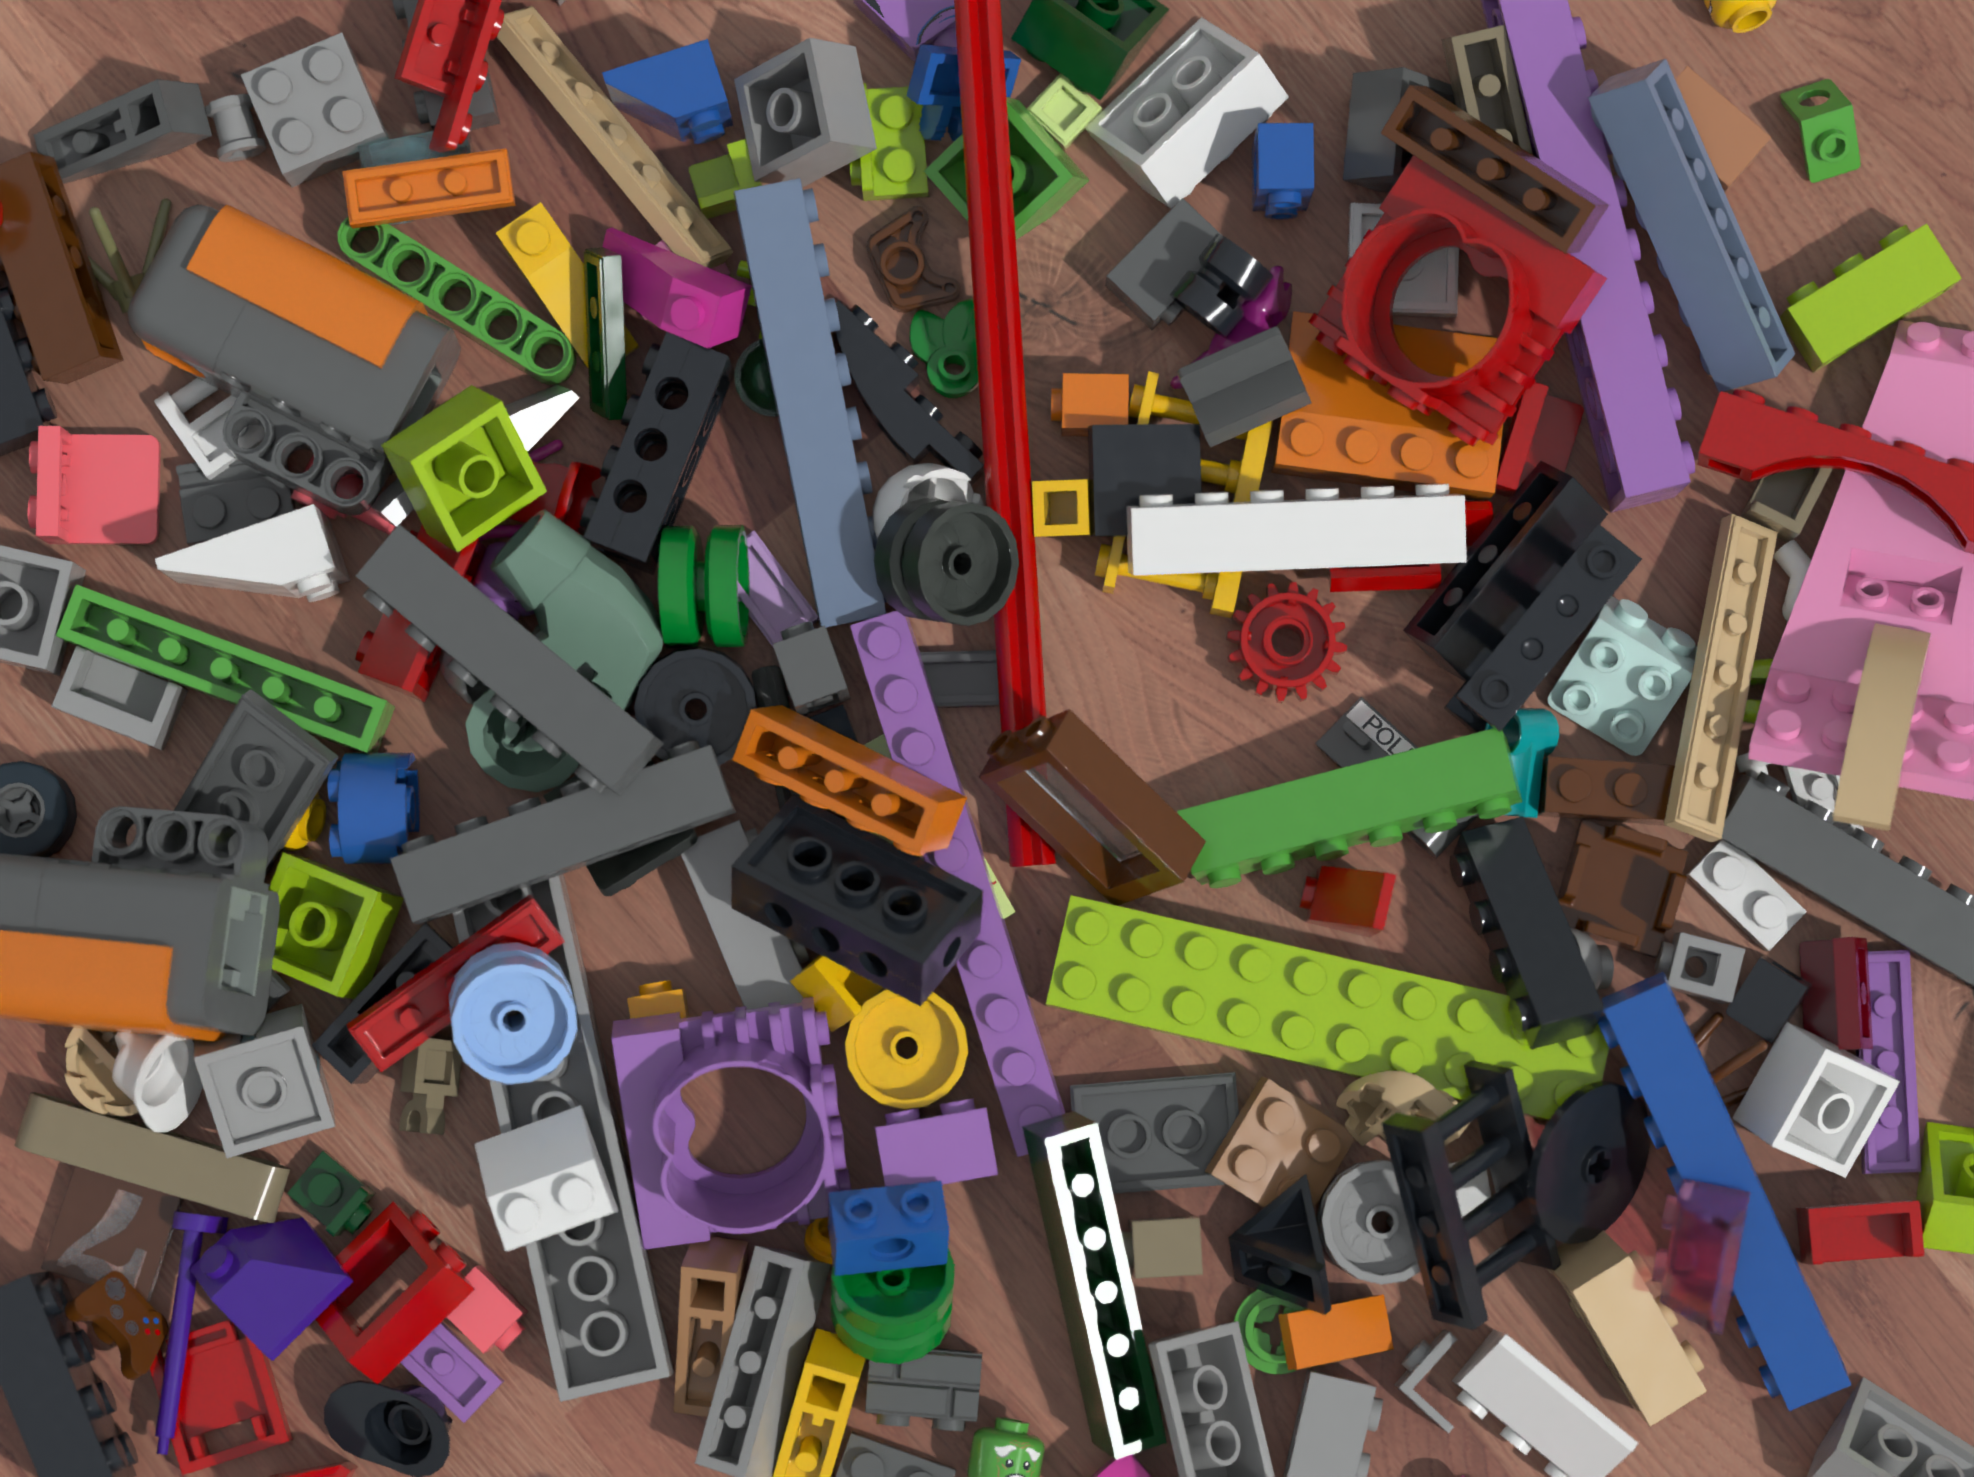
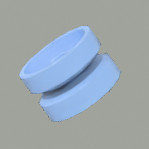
M518 942L492 945L472 955L456 973L448 996L453 1040L464 1062L481 1076L505 1084L532 1082L554 1071L569 1054L577 1032L576 1009L571 987L560 965L541 949ZM508 1011H520V1013L515 1016L508 1015Z

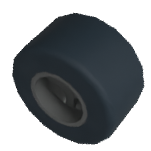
M25 761L3 763L0 765V853L50 857L60 851L72 836L77 819L75 797L66 781L51 769Z

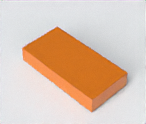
M1384 1294L1331 1304L1332 1309L1326 1315L1310 1309L1279 1314L1278 1318L1288 1370H1298L1393 1350Z

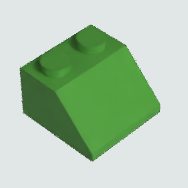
M1007 97L1015 236L1017 240L1051 218L1090 180L1019 100ZM962 134L924 172L968 221Z

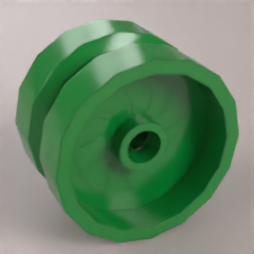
M693 525L665 526L663 528L660 541L657 586L661 630L667 648L695 647L703 634L705 613L708 634L716 647H744L747 643L749 610L742 601H738V582L750 597L748 544L743 525H715L707 537L705 560L701 537Z
M949 1248L947 1264L840 1276H835L833 1266L830 1316L837 1336L853 1353L877 1363L901 1364L920 1359L940 1345L951 1326L955 1264Z

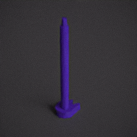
M174 1211L172 1228L184 1230L155 1430V1436L159 1437L157 1454L168 1455L170 1438L175 1436L197 1279L190 1271V1268L200 1259L204 1232L226 1234L229 1217Z

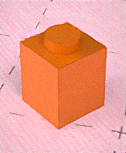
M1063 373L1062 388H1051V421H1061V436H1088V426L1128 425L1129 374Z

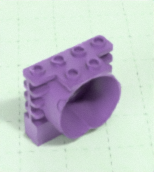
M813 997L802 998L800 1003L780 1005V1001L769 1003V1007L747 1010V1006L735 1007L734 1012L714 1014L713 1011L702 1012V1016L682 1019L680 1012L613 1021L611 1039L644 1250L710 1241L711 1233L714 1232L744 1234L776 1229L777 1225L781 1223L798 1221L799 1225L810 1224V1219L828 1217L829 1192L851 1190L849 1170L844 1169L846 1168L842 1120L841 1117L830 1118V1116L839 1115L834 1064L823 1065L820 1048L821 1045L830 1044L826 1011L815 1012ZM742 1066L763 1069L781 1076L803 1093L806 1104V1121L802 1135L793 1150L783 1160L766 1170L743 1175L722 1173L703 1165L690 1152L688 1142L695 1129V1115L693 1110L683 1100L681 1088L704 1073L725 1067Z

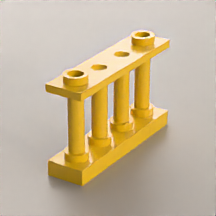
M1148 371L1145 386L1134 384L1128 416L1138 418L1137 424H1149L1150 415L1199 424L1190 401L1155 394L1159 373ZM1273 420L1235 437L1236 439L1245 440L1241 461L1231 459L1230 464L1201 459V481L1225 486L1224 492L1234 493L1233 502L1250 501V491H1257L1260 487ZM1114 537L1112 546L1101 544L1095 576L1105 578L1102 592L1113 594L1117 575L1202 592V598L1212 600L1209 614L1226 618L1232 617L1242 571L1133 576L1128 573V555L1122 554L1125 537Z

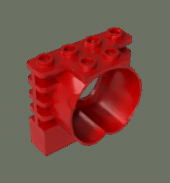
M1413 155L1379 207L1384 214L1373 230L1368 229L1363 237V242L1345 264L1347 269L1336 286L1332 285L1326 293L1329 296L1319 313H1313L1308 322L1320 330L1315 340L1341 357L1346 352L1348 355L1343 363L1370 381L1373 379L1385 387L1390 382L1392 385L1387 393L1403 405L1414 411L1417 409L1429 417L1434 409L1451 420L1446 429L1473 447L1479 439L1493 445L1499 437L1497 432L1507 417H1512L1517 410L1515 405L1527 388L1531 389L1536 379L1534 377L1545 360L1549 361L1555 353L1553 348L1564 332L1571 334L1607 278L1572 254H1565ZM1449 247L1462 249L1468 255L1473 269L1478 274L1487 278L1507 279L1510 289L1507 318L1496 343L1477 364L1455 377L1434 375L1414 364L1402 350L1393 326L1394 299L1404 276L1423 257L1437 250Z

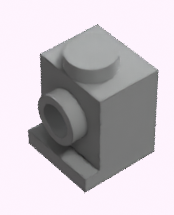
M1683 932L1675 933L1672 943L1662 942L1654 972L1656 974L1664 972L1673 991L1704 998L1720 1004H1729L1733 1001L1745 949ZM1690 957H1696L1703 963V973L1698 978L1690 977L1685 971V963Z

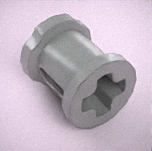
M249 94L222 97L210 102L205 107L206 115L214 120L221 146L217 150V156L221 162H235L248 159L266 150L265 141L257 136L250 110L253 107V103Z

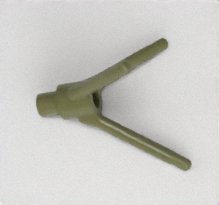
M169 199L161 200L142 273L133 276L129 275L99 208L92 207L89 210L94 227L118 280L115 281L89 256L88 258L96 280L107 289L115 301L119 302L122 314L128 312L130 302L163 242L172 205Z

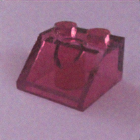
M1683 1179L1678 1197L1668 1195L1666 1199L1661 1228L1672 1230L1669 1249L1658 1248L1652 1281L1662 1283L1659 1299L1661 1304L1707 1331L1722 1335L1731 1301L1751 1192Z

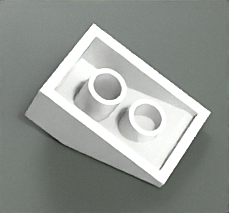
M314 504L155 559L158 570L177 583L293 598L307 596L308 602H315L336 595L340 592L338 584L350 581L330 519Z

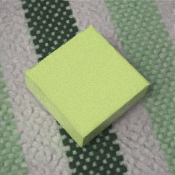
M1060 73L1031 103L1027 110L1065 151L1085 130V127L1102 112V107L1087 93L1077 89L1070 79Z

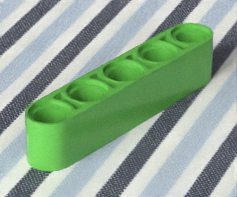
M349 216L341 223L338 230V244L347 259L356 268L421 301L428 313L541 383L557 385L565 382L573 374L576 367V355L568 338L558 329L389 224L352 229L349 224ZM373 230L379 233V241L372 251L368 253L353 251L352 243L359 232ZM417 258L425 262V270L418 280L404 282L398 279L399 268L406 260ZM456 287L469 289L471 291V299L464 309L450 311L444 307L445 296L451 289ZM501 316H511L517 320L515 333L505 340L492 338L490 336L492 322ZM555 344L564 349L563 359L556 367L543 369L536 365L535 357L543 346Z

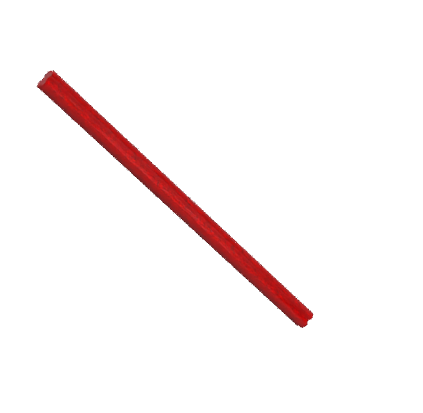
M954 0L986 505L1006 520L1016 539L1019 557L1015 587L1004 607L994 615L1001 733L1007 730L1012 732L1029 726L1038 717H1046L1001 3L1000 0ZM1047 762L1039 765L1050 776V764ZM1006 804L1010 867L1056 864L1055 850Z

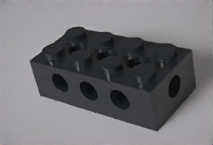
M666 332L662 344L653 343L647 353L642 367V374L647 375L646 384L641 396L632 394L625 407L621 420V425L626 426L625 436L620 447L611 445L600 472V476L605 477L604 488L599 498L593 496L589 498L579 527L585 529L583 538L589 540L591 546L604 556L651 575H654L659 563L662 530L665 526H674L735 375L729 356ZM680 394L688 397L685 404L678 409L669 410L663 408L666 400L673 395ZM651 446H667L666 453L660 459L655 461L643 459L644 453ZM634 495L647 497L644 506L640 510L633 513L622 511L623 505L628 498Z
M795 794L791 796L731 866V908L920 1007L981 933L982 889L915 855L899 850L893 844L870 832L850 825L846 820L822 808L804 802Z

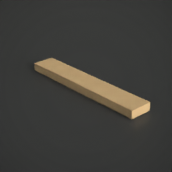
M530 6L505 13L497 38L671 251L710 269L723 264L733 253L732 248L705 215L702 214L696 204L537 10Z
M1734 514L1721 518L1664 822L1666 826L1710 843L1722 839L1778 533Z

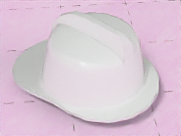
M117 1032L114 1037L119 1053L112 1070L114 1083L134 1102L144 1123L153 1132L166 1133L177 1128L190 1115L198 1102L203 1088L194 1061V1042L190 1039L165 1035Z

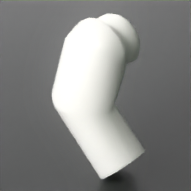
M1795 540L1783 545L1773 556L1790 577L1785 602L1782 606V614L1787 621L1811 562V559Z

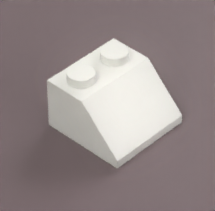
M1786 1022L1735 1112L1733 1119L1770 1146L1846 1178L1900 1081L1846 1050H1838V1046L1828 1040Z
M582 1105L475 1143L487 1200L505 1251L520 1248L619 1212Z

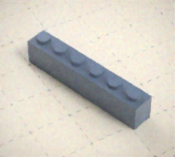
M1666 58L1608 77L1588 97L1591 104L1592 118L1597 128L1603 131L1613 153V164L1616 173L1626 182L1635 203L1637 220L1650 236L1657 252L1659 270L1665 278L1669 279L1679 302L1680 317L1683 323L1690 327L1700 349V360L1705 372L1712 376L1719 393L1720 391L1724 392L1777 377L1793 358L1795 352Z

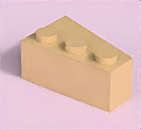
M1604 1230L1598 1236L1586 1242L1578 1244L1563 1243L1557 1247L1561 1265L1555 1270L1547 1269L1548 1272L1552 1273L1561 1282L1571 1299L1568 1303L1577 1318H1582L1598 1346L1596 1348L1623 1393L1633 1409L1650 1427L1707 1392L1697 1374L1704 1369L1703 1363L1687 1340L1681 1343L1677 1340L1671 1328L1679 1324L1678 1320L1661 1295L1653 1298L1645 1284L1653 1279L1636 1250L1627 1254Z

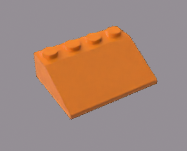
M1293 311L1288 349L1312 403L1279 417L1271 473L1364 486H1394V490L1416 492V485L1444 483L1449 484V494L1465 495V499L1476 501H1489L1496 489L1503 425L1497 432L1499 437L1493 445L1480 439L1474 447L1467 444L1446 429L1451 420L1434 409L1430 417L1417 409L1414 411L1387 393L1392 385L1390 382L1385 387L1373 379L1370 381L1346 366L1343 363L1348 355L1346 352L1341 357L1315 340L1320 330L1308 322L1312 313ZM1393 324L1397 340L1407 357L1426 372L1444 377H1455L1472 368L1490 351L1498 339Z

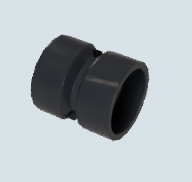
M1217 233L1198 257L1201 264L1199 271H1187L1170 293V296L1206 327L1221 337L1227 338L1245 315L1242 304L1245 301H1256L1274 277L1249 253L1225 236Z

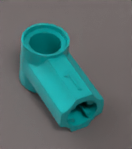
M1520 707L1502 730L1508 741L1523 802L1511 805V812L1505 815L1537 818L1544 757H1547L1554 751L1558 744L1559 725L1551 711L1542 708ZM1486 724L1485 730L1493 729L1490 724Z

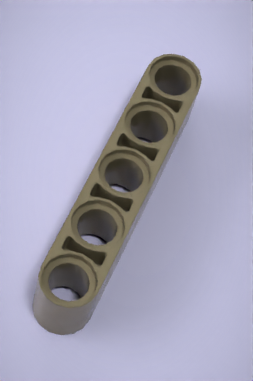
M30 1092L14 1145L21 1150L268 1223L275 1222L290 1172V1168L245 1153L226 1158L222 1146L171 1131L166 1133L153 1132L145 1123L121 1116L101 1115L84 1105L37 1092Z

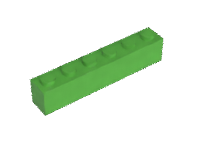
M77 584L56 634L57 637L70 644L80 646L91 652L235 706L241 696L252 689L306 732L361 753H378L395 709L394 705L384 699Z
M1493 728L1178 810L1177 812L1206 840L1191 868L1192 875L1201 885L1209 883L1210 888H1224L1239 883L1242 880V874L1262 870L1265 875L1283 873L1295 867L1294 861L1316 856L1318 861L1337 859L1349 853L1348 847L1370 842L1372 847L1391 845L1403 839L1402 833L1424 828L1426 833H1437L1455 827L1457 825L1456 819L1475 814H1478L1480 819L1500 817L1511 812V805L1523 801L1507 738L1503 730L1498 732Z

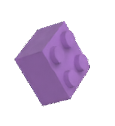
M967 1099L940 1104L942 1116L920 1119L919 1109L885 1114L887 1125L875 1127L885 1187L942 1181L943 1185L998 1175L987 1109H975L974 1100Z

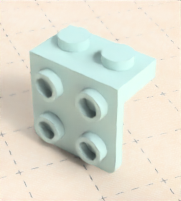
M1611 596L1596 615L1588 634L1548 696V704L1552 709L1629 755L1638 756L1644 752L1690 682L1697 652L1696 643L1685 632L1673 627L1666 629L1648 618L1647 612L1638 604L1626 599L1619 601Z

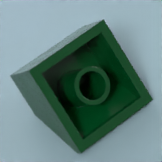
M1032 0L1011 39L1024 47L1031 57L1047 63L1070 79L1077 89L1090 93L1098 100H1101L1125 74L1163 21L1169 8L1157 0Z

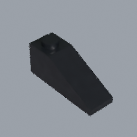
M424 923L311 1046L350 1084L368 1083L379 1069L349 1032L347 1023L449 952L453 947L428 923Z

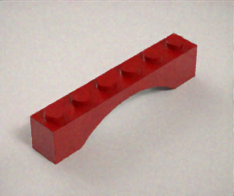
M1735 389L1733 394L1720 391L1698 453L1697 465L1748 482L1774 473L1803 468H1835L1871 475L1902 489L1927 506L1950 530L1962 550L1974 555L1973 463L1956 458H1948L1947 463L1925 457L1926 451L1923 448L1904 441H1894L1893 446L1872 440V433L1868 430L1852 424H1840L1839 429L1819 423V417L1813 412L1799 407L1788 406L1786 411L1778 410L1764 405L1765 399L1746 390Z

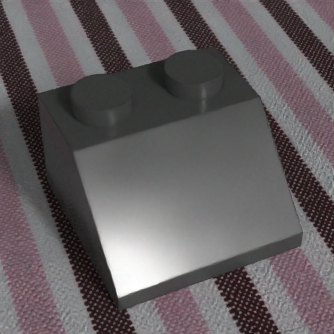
M1405 67L1353 73L1343 180L1377 192L1389 193L1413 157V154L1382 135V129L1409 85L1426 86L1455 105L1451 84Z

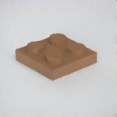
M1261 1076L1205 1172L1262 1208L1266 1207L1297 1180L1307 1174L1313 1207H1315L1355 1138L1348 1132L1346 1127L1275 1082Z

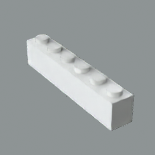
M1444 483L1416 485V495L1394 496V486L1361 487V497L1339 498V488L1305 489L1306 499L1284 500V490L1250 491V501L1228 502V492L1195 493L1194 504H1173V494L1139 495L1140 506H1126L1128 573L1136 576L1467 562L1465 495L1449 494V484Z

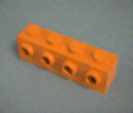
M783 705L751 709L732 759L753 770L757 778L773 785L784 786L800 794V798L804 802L818 808L830 809L846 817V821L850 825L863 831L876 832L892 840L893 845L899 850L915 856H924L927 852L948 848L967 799L966 796Z

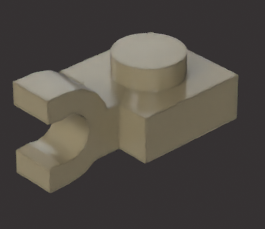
M429 1038L404 1056L400 1092L413 1093V1099L402 1110L399 1131L444 1135V1097H458L462 1056L454 1041Z

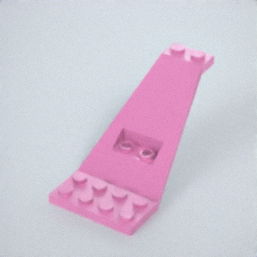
M1899 320L1890 356L1862 428L1872 433V440L1893 446L1894 441H1904L1923 448L1926 451L1925 457L1947 463L1948 458H1956L1974 464V331L1935 326L1928 322ZM1846 470L1771 664L1750 741L1748 759L1841 776L1856 698L1874 624L1931 633L1913 712L1899 787L1974 801V555L1964 552L1950 530L1932 511L1902 489L1871 475Z

